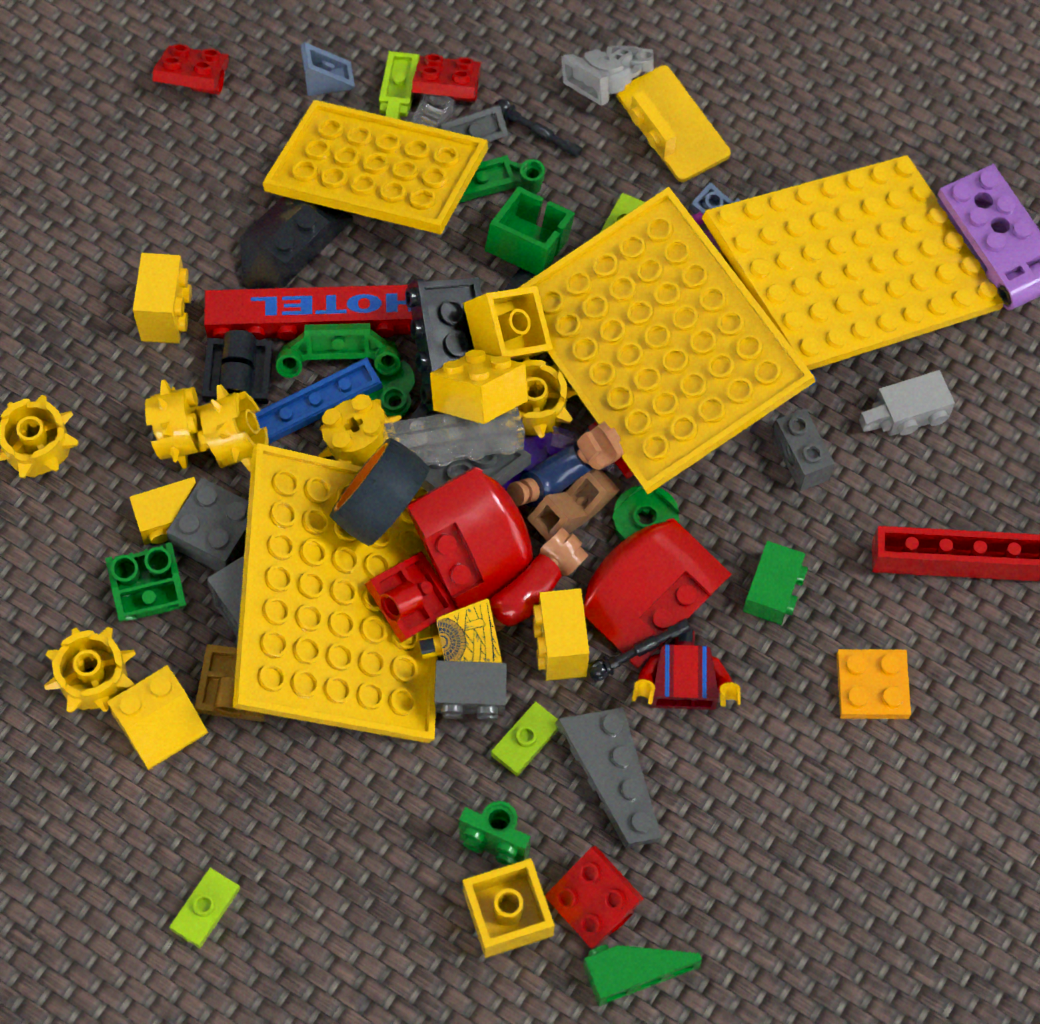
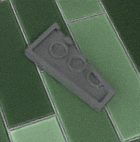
M623 707L559 718L555 723L561 734L564 733L571 746L570 751L576 762L579 761L585 770L590 787L593 792H597L603 802V810L624 847L629 848L658 842L662 838Z

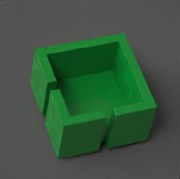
M518 186L491 221L484 251L538 275L551 265L554 256L558 255L568 241L575 212L549 201L546 206L542 227L538 226L544 198Z

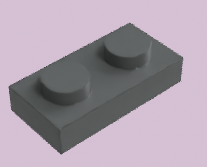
M494 105L439 124L440 129L486 139L488 142L509 135L500 105Z

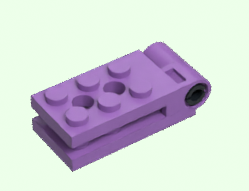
M992 164L940 188L938 192L940 200L937 202L947 213L949 220L963 237L964 242L974 257L980 262L988 280L997 287L999 296L1004 302L1003 307L1010 311L1040 297V230L996 166Z

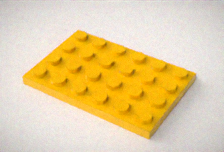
M314 100L264 179L263 187L265 192L442 234L488 150V140Z

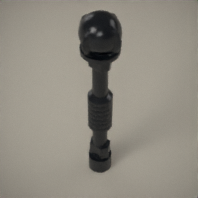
M499 99L493 104V106L500 105L505 122L511 120L522 124L530 129L532 134L548 143H555L574 158H578L581 154L582 147L567 139L563 140L555 135L554 131L539 122L534 123L523 117L521 113L516 111V106L511 105L507 100Z
M684 618L676 622L667 631L657 636L653 634L634 644L632 649L618 656L614 655L609 659L603 656L602 659L594 660L588 669L590 677L596 681H602L609 676V673L613 675L614 669L618 668L621 663L635 656L641 657L660 647V643L691 631L692 629L687 619Z

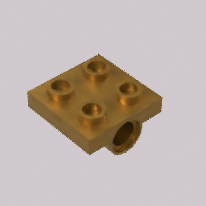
M207 644L195 703L196 712L198 714L264 722L266 714L233 708L237 648Z

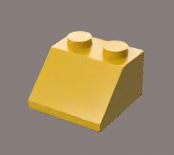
M168 665L107 701L114 718L148 770L208 734L189 697Z

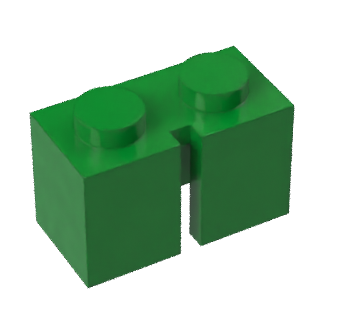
M767 541L743 612L782 625L785 614L792 616L798 596L792 595L795 584L803 585L808 567L802 565L806 553Z

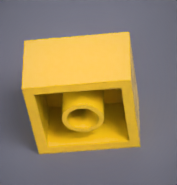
M141 253L133 313L141 341L180 344L181 332L187 331L188 313L184 311L185 304L191 303L192 285L188 284V268H183L181 255Z
M537 286L486 293L463 303L474 350H483L485 354L492 356H508L513 361L531 358L553 350Z
M470 350L465 353V356L455 361H448L443 364V367L430 373L433 411L485 424L528 401L525 363L513 361L508 356H492L485 354L483 350Z
M581 588L540 592L539 605H533L534 617L532 618L534 638H537L538 649L536 650L538 670L545 671L546 681L587 677L590 653Z
M532 858L463 880V893L485 958L554 935L555 925Z

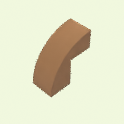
M593 468L577 479L566 492L546 495L527 519L548 541L561 527L568 533H571L582 526L607 505L620 489L601 469Z

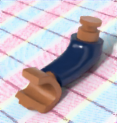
M604 421L591 431L585 432L578 439L577 444L575 443L535 465L528 472L522 474L519 481L509 484L507 493L517 506L526 504L529 507L536 508L546 495L560 493L593 468L600 470L617 461L624 454L619 443L621 438L615 428H610Z

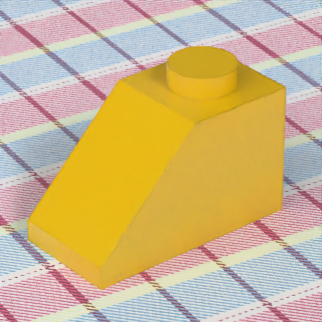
M194 477L129 497L144 545L150 543L161 544L169 540L166 532L197 484Z

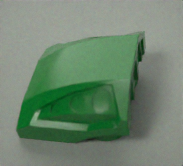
M172 542L166 543L165 547L161 545L150 550L144 549L145 551L135 554L132 552L130 555L115 556V559L112 556L105 558L120 623L187 607Z

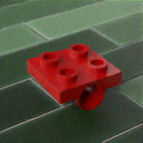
M184 44L169 45L153 69V81L191 87L192 91L220 95L224 83V73L229 66V55L222 54L215 49L197 50L190 49Z
M438 54L420 56L412 81V92L448 96V100L476 103L481 62H475L467 57L447 59Z
M422 551L365 583V586L401 643L435 624L438 617L457 610L456 605Z
M597 846L591 847L545 895V898L591 949L598 947L610 934L624 925L633 915V910L644 900L640 893Z

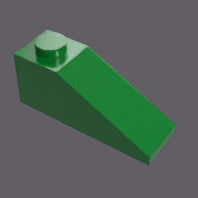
M602 945L588 952L589 957L584 958L583 968L600 1007L696 970L700 967L702 958L700 953L621 945L609 949L608 945Z

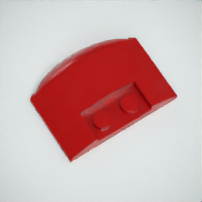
M476 466L411 501L406 507L444 588L456 605L457 610L485 599H489L490 603L492 596L515 580L533 561L530 536L517 505L500 483L484 474L483 470Z
M674 518L667 519L665 522L652 524L630 535L602 561L587 586L583 604L585 618L622 654L632 649L634 644L653 634L657 636L667 631L676 622L684 618L688 620L732 574ZM660 647L641 657L635 656L629 659V661L639 669Z

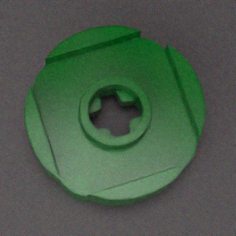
M634 486L626 490L617 499L614 508L612 525L616 535L621 541H624L640 529L652 524L665 522L667 519L674 518L679 523V509L675 499L667 491L659 487L648 495L641 488L642 486ZM641 512L644 515L653 514L652 523H640V516L638 514Z

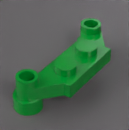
M508 155L483 161L480 163L459 203L517 188L518 186L537 194L541 190V184L545 179V167L542 162L536 159H529L519 164L509 160Z
M370 323L305 325L302 334L292 342L282 346L281 352L276 359V370L283 377L293 378L300 374L305 360L364 359L367 357L375 360V368L380 374L389 376L397 373L400 369L401 356L397 345L392 341H387L371 330Z

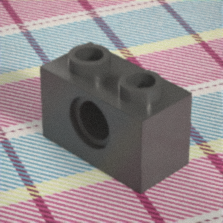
M804 408L776 419L772 438L799 491L801 492L829 481L835 463L807 409Z

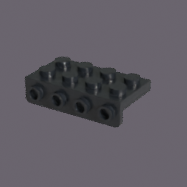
M415 278L406 288L405 301L407 307L411 308L412 313L410 333L412 339L416 340L418 351L415 356V364L418 372H421L423 382L420 395L423 404H426L428 414L440 413L433 411L430 373L443 367L444 363L455 361L465 356L466 352L474 350L463 303L482 295L479 278L424 281L423 278Z

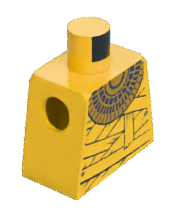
M489 599L438 617L436 624L439 635L419 639L423 659L443 655L444 661L502 663Z

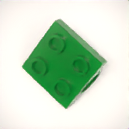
M495 801L488 804L482 814L466 807L464 808L459 819V837L467 849L480 854L483 850L496 856L495 859L505 866L529 858L531 836L517 830V813L512 805L504 801ZM501 827V828H504V829H502V830H497V829H494V828Z

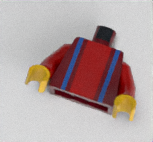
M691 630L674 638V645H662L660 654L650 657L638 674V679L634 684L632 701L636 702L637 697L643 696L648 699V704H651V708L716 710L719 695L721 707H726V700L728 699L735 700L737 705H740L741 688L738 684L733 683L731 676L720 659L712 656L710 647L695 646V631Z

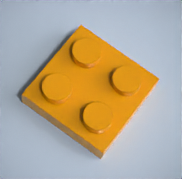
M838 649L836 655L840 719L910 718L911 706L907 650Z

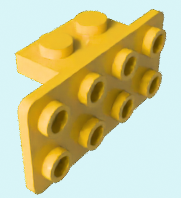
M661 65L655 68L653 71L625 85V90L616 93V97L626 109L634 124L639 127L650 146L656 150L679 182H686L730 158V148L668 66Z

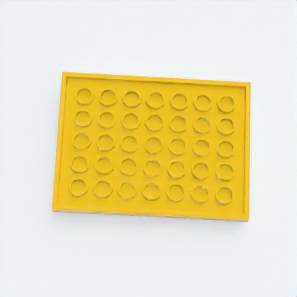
M908 155L708 209L701 218L739 279L809 370L1003 308L1004 302L999 296L997 287L988 280L980 262L974 257L964 242L963 237L951 223L947 213L941 208L937 202L938 199Z
M667 187L518 287L537 286L553 350L547 351L548 355L563 373V376L599 425L605 421L610 428H615L621 438L619 443L624 452L621 458L647 495L816 382L814 375L670 187Z
M257 443L252 448L233 708L418 742H432L435 739L436 709L434 702L436 660L438 661V656L423 659L419 639L439 635L437 624L429 626L401 643L365 586V583L421 551L438 576L407 509H404L396 521L375 543L368 546L347 533L330 517L336 502L362 468L361 466ZM420 487L411 501L426 494L427 491Z

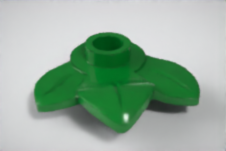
M402 361L398 372L387 376L380 374L372 366L383 388L368 396L373 401L375 399L381 400V408L387 417L396 415L403 417L411 408L412 400L410 393L416 384L412 368L406 361ZM395 400L401 401V404L399 406H390V404Z

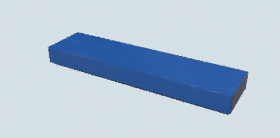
M366 357L261 409L255 415L260 428L267 427L269 444L321 419L325 411L336 407L343 401L353 399L359 394L369 395L383 387L370 361Z

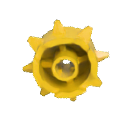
M528 357L524 358L523 362H521L525 363L528 401L504 413L503 417L507 423L506 430L508 432L513 431L518 435H535L539 438H544L545 433L558 429L561 423H571L573 418L566 410V400L576 395L571 387H567L563 373L556 364L547 366L543 360H530Z
M165 379L161 380L160 393L154 394L145 400L146 425H152L156 441H151V444L160 460L172 458L175 463L178 460L181 467L186 469L188 455L209 450V448L204 449L198 438V431L202 429L198 407L203 405L198 406V397L194 387L176 390L173 386L170 388Z
M222 384L217 385V400L211 399V402L198 407L202 427L198 431V438L204 449L210 448L221 468L242 462L248 471L251 472L252 448L257 443L269 444L267 427L260 428L255 413L260 412V409L246 391L229 394Z
M359 394L353 399L343 401L336 407L325 411L322 417L323 425L320 427V431L327 447L318 456L322 458L333 456L336 461L363 467L386 440L393 438L398 441L392 426L402 417L401 415L387 417L381 408V400L375 399L373 401L368 395Z
M41 395L35 402H31L30 399H23L15 403L9 402L7 404L8 408L1 414L0 445L2 448L0 449V461L7 459L8 463L19 472V477L24 479L26 476L34 478L52 470L58 471L59 465L68 457L70 448L77 447L79 442L67 434L65 424L73 416L72 411L59 413L51 403L47 402L46 395Z
M107 627L100 634H96L92 630L80 632L77 628H73L72 635L62 641L59 650H47L45 654L52 661L54 677L44 685L45 690L60 689L67 699V712L73 713L77 708L81 710L100 708L103 712H107L109 710L107 701L135 685L128 678L125 663L136 653L134 650L120 651L113 640V628ZM94 667L93 671L87 672V669Z

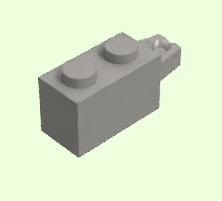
M940 370L879 388L872 409L861 413L859 423L863 432L882 428L883 432L887 431L889 436L899 433L900 435H908L921 426L928 424L937 426L947 421L955 402Z

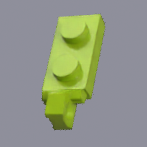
M389 51L379 97L380 114H385V116L400 119V116L408 117L414 94L412 92V81L420 58L419 54Z

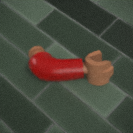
M561 527L540 548V554L535 557L528 567L509 585L492 596L490 608L496 632L502 630L505 626H516L533 615V605H539L540 592L553 591L562 576L570 575L587 558L588 554L581 547L582 542L573 533L569 534Z

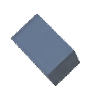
M305 42L301 45L308 96L347 91L355 87L351 61Z

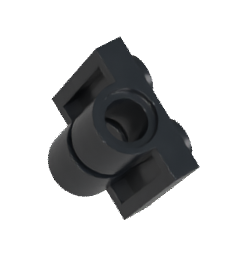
M244 330L227 331L223 338H207L202 387L203 402H211V399L217 400V385L222 384L229 394L246 391L256 404L268 405L274 348L273 340H256L255 335Z

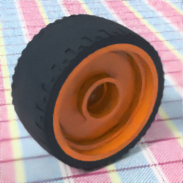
M389 438L374 452L349 483L332 509L330 517L351 536L371 546L390 528L413 499L427 477L430 467L409 448L393 438Z

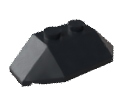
M285 196L281 197L240 237L244 287L247 289L284 288L353 221V217L342 210Z

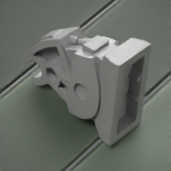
M609 46L607 51L604 52L597 49L586 52L583 58L573 54L561 56L563 83L601 106L609 101V94L625 90V85L631 83V79L640 75L641 72L654 70L653 50L640 47Z

